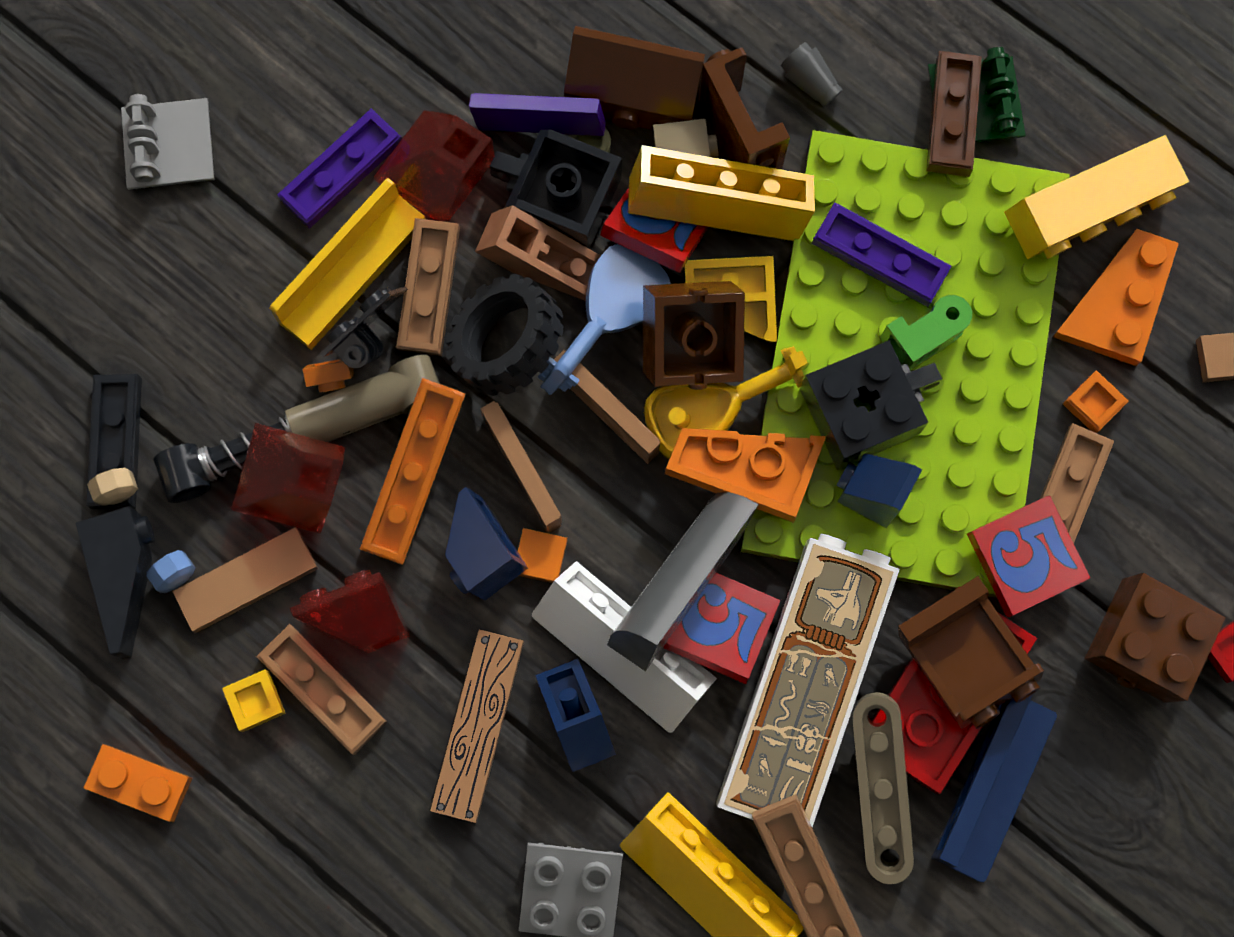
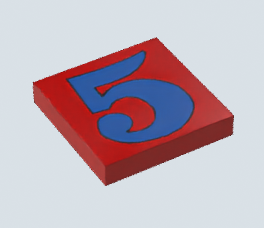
M628 188L604 222L600 236L680 273L708 227L629 214Z
M1050 495L967 533L969 541L1006 617L1022 612L1090 579Z
M715 573L663 648L746 684L781 600Z

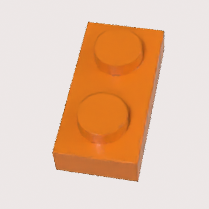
M102 744L84 789L163 820L174 822L192 777Z

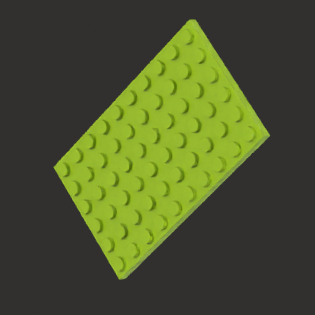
M813 130L805 174L814 175L815 212L800 239H794L772 369L785 362L780 350L794 346L796 352L803 351L808 362L802 371L805 378V375L882 344L880 336L888 324L902 316L910 326L930 313L935 303L947 295H957L964 298L972 309V320L955 342L910 370L914 371L935 363L942 377V381H940L938 386L921 393L925 401L920 405L929 422L927 426L915 437L874 454V456L912 464L922 469L904 506L887 528L838 503L844 490L836 485L846 467L836 469L824 443L794 523L756 509L744 532L741 552L799 562L806 541L809 538L818 540L820 534H826L845 541L846 546L844 550L862 556L864 549L890 557L889 565L900 569L896 580L955 591L958 587L963 586L978 576L989 591L988 597L997 598L969 541L967 533L1014 512L1026 504L1059 258L1058 254L1047 259L1043 252L1027 259L1004 212L1022 199L1068 179L1070 174L974 158L973 171L970 177L926 172L928 150ZM834 203L845 207L952 266L929 307L812 244L814 236ZM794 379L768 390L760 436H767L768 433L785 434V437L809 438L810 435L821 436L802 396L800 387H797ZM857 399L855 406L857 408L865 406L869 412L871 409L868 402L863 403L860 399Z

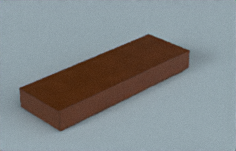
M946 51L938 52L926 172L965 177L971 176L974 164L982 56Z

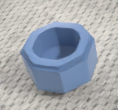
M177 550L165 555L154 563L146 576L158 592L167 593L186 583L193 575L196 567L186 553L182 550Z

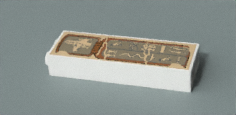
M820 534L818 540L809 538L806 541L716 801L717 807L752 819L754 811L797 794L805 814L813 827L900 570L889 565L890 557L864 549L862 556L844 550L846 546L845 541L826 534Z

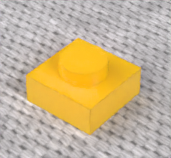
M266 669L222 688L240 732H245L286 714L271 675Z

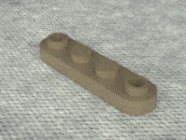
M875 692L863 696L857 702L853 712L865 860L869 873L877 881L885 884H897L904 881L910 875L914 865L901 711L893 698L884 693ZM879 708L885 712L886 719L882 723H874L868 717L869 711ZM886 849H893L898 853L899 858L895 862H886L882 858L881 853Z

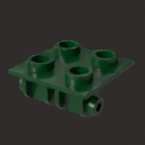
M1003 47L990 48L987 50V57L981 61L975 142L1025 137L1013 56L1005 53ZM928 64L932 99L936 64Z

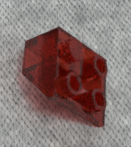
M424 110L373 178L379 184H382L385 179L389 178L395 183L399 196L435 221L449 222L490 167L494 158L492 139L456 115Z
M255 423L231 510L321 534L343 465L345 447Z
M370 570L355 573L344 579L345 586L331 592H327L326 588L313 590L299 598L301 604L290 608L292 616L308 629L367 654L410 637L393 590L380 572L373 575Z

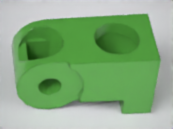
M947 295L935 303L930 313L910 326L902 316L886 326L880 339L883 343L890 340L901 366L908 364L909 369L912 370L955 342L963 334L972 320V309L964 298L957 295Z

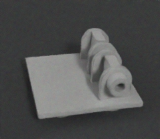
M134 94L129 97V102L125 107L121 108L126 185L128 190L215 180L207 98L151 104L147 102V96L142 94Z
M528 843L519 931L562 937H613L623 854L613 853V851L604 852L587 850L585 848H571V846L561 847L544 845L543 843Z

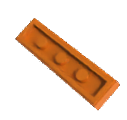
M422 378L360 550L403 565L466 393Z

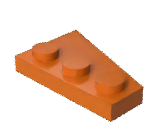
M1136 229L1060 326L1053 338L1134 366L1141 363L1179 243Z
M682 428L667 464L665 474L714 493L730 492L744 496L759 504L756 509L794 523L826 436L810 435L809 438L785 437V434L768 433L767 436L741 435L737 431Z

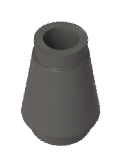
M806 42L795 49L780 65L786 72L784 77L816 102H819L823 107L827 106L843 90L837 84V80L817 47L812 49Z

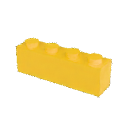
M1164 135L1032 194L1016 203L1004 213L1027 259L1043 252L1047 259L1070 249L1072 245L1069 240L1080 236L1084 243L1106 232L1105 224L1112 220H1115L1117 226H1121L1142 215L1140 210L1142 206L1149 204L1153 211L1177 199L1174 191L1188 183L1189 180L1167 136Z
M642 145L629 177V214L794 241V239H800L815 212L814 175Z

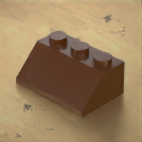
M575 26L566 74L564 97L599 99L605 120L613 121L616 126L628 130L638 127L653 130V125L694 120L699 101L705 54Z

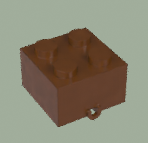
M731 281L643 285V373L655 387L688 385L691 389L702 390L706 389L709 383L743 381L745 292Z
M1145 573L1123 578L1084 659L1117 676L1116 682L1126 688L1134 689L1137 687L1164 703L1188 701L1225 617Z

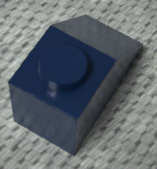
M864 453L857 465L848 462L836 485L844 490L838 503L887 528L904 506L922 469L912 464Z
M467 487L461 490L458 494L445 553L446 558L454 569L449 575L463 594L466 595L470 592L483 600H487L527 570L528 567L485 500Z
M578 659L535 675L572 772L616 755L602 714Z

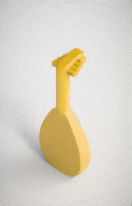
M794 346L780 350L785 359L782 365L737 386L726 383H709L707 388L702 390L691 389L688 385L661 386L654 390L645 401L644 415L647 428L660 440L659 451L665 458L670 459L682 428L728 431L741 410L742 402L791 379H794L798 388L801 387L804 378L802 371L808 364L803 351L796 352Z

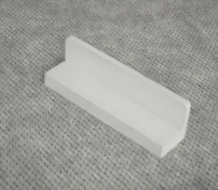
M576 561L554 580L533 611L532 617L667 732L672 733L717 678L700 664L664 648L661 649L645 672L607 646L610 635L631 606Z

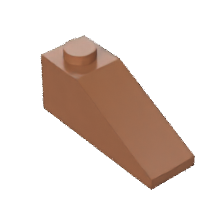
M513 205L491 213L475 250L476 253L512 273L525 278L529 277L533 281L586 301L587 285L591 270L601 256Z

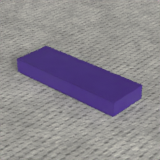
M481 93L471 94L469 109L478 130L539 133L540 130L551 129L561 134L604 136L606 121L599 99Z
M371 108L279 192L277 196L310 229L403 143L402 137Z
M837 203L833 204L812 241L813 245L926 307H929L952 267Z

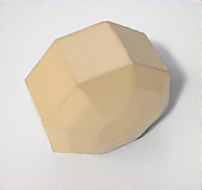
M126 468L111 469L100 473L87 484L93 501L102 506L123 502L138 490L133 473Z

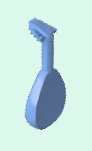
M619 244L610 246L599 257L591 270L587 285L586 313L588 323L558 362L549 357L547 360L548 367L542 374L538 375V378L543 381L540 386L543 390L552 395L558 388L565 392L568 388L575 387L580 380L572 375V372L602 334L621 332L643 323V285L671 284L668 274L659 263Z

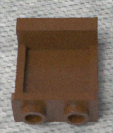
M743 47L731 52L728 49L716 52L703 63L699 102L728 160L782 170L790 140L783 122L758 132L738 94L742 87L747 58L746 52Z
M978 576L898 626V637L961 729H964L971 723L978 729L995 719L1000 714L997 707L1009 699L1013 698L1017 704L1036 693L1040 689L1037 682L1041 680L1044 673L1039 663L1034 665L988 600L989 591Z

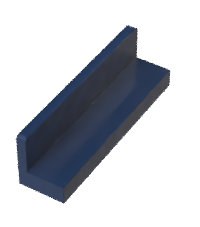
M1033 695L1017 704L1011 698L998 706L997 709L1000 714L992 720L931 857V859L978 882H985L1057 718L1056 712L1031 701Z

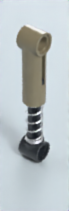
M417 355L406 358L391 366L388 372L285 410V420L279 417L278 423L265 428L260 425L259 430L247 435L240 432L239 438L226 443L220 440V445L198 448L196 444L186 443L161 451L155 455L153 461L167 501L169 503H180L195 499L207 493L211 489L212 481L214 479L217 480L218 476L224 477L228 470L236 467L245 469L246 463L257 459L264 462L267 455L275 452L284 454L285 449L294 446L296 449L299 447L300 451L303 452L403 413L409 414L422 378L439 383L430 357L428 355Z

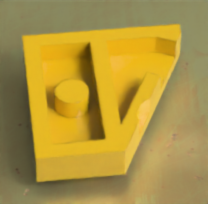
M773 256L687 261L685 264V283L731 281L745 292L744 332L769 343L777 342Z

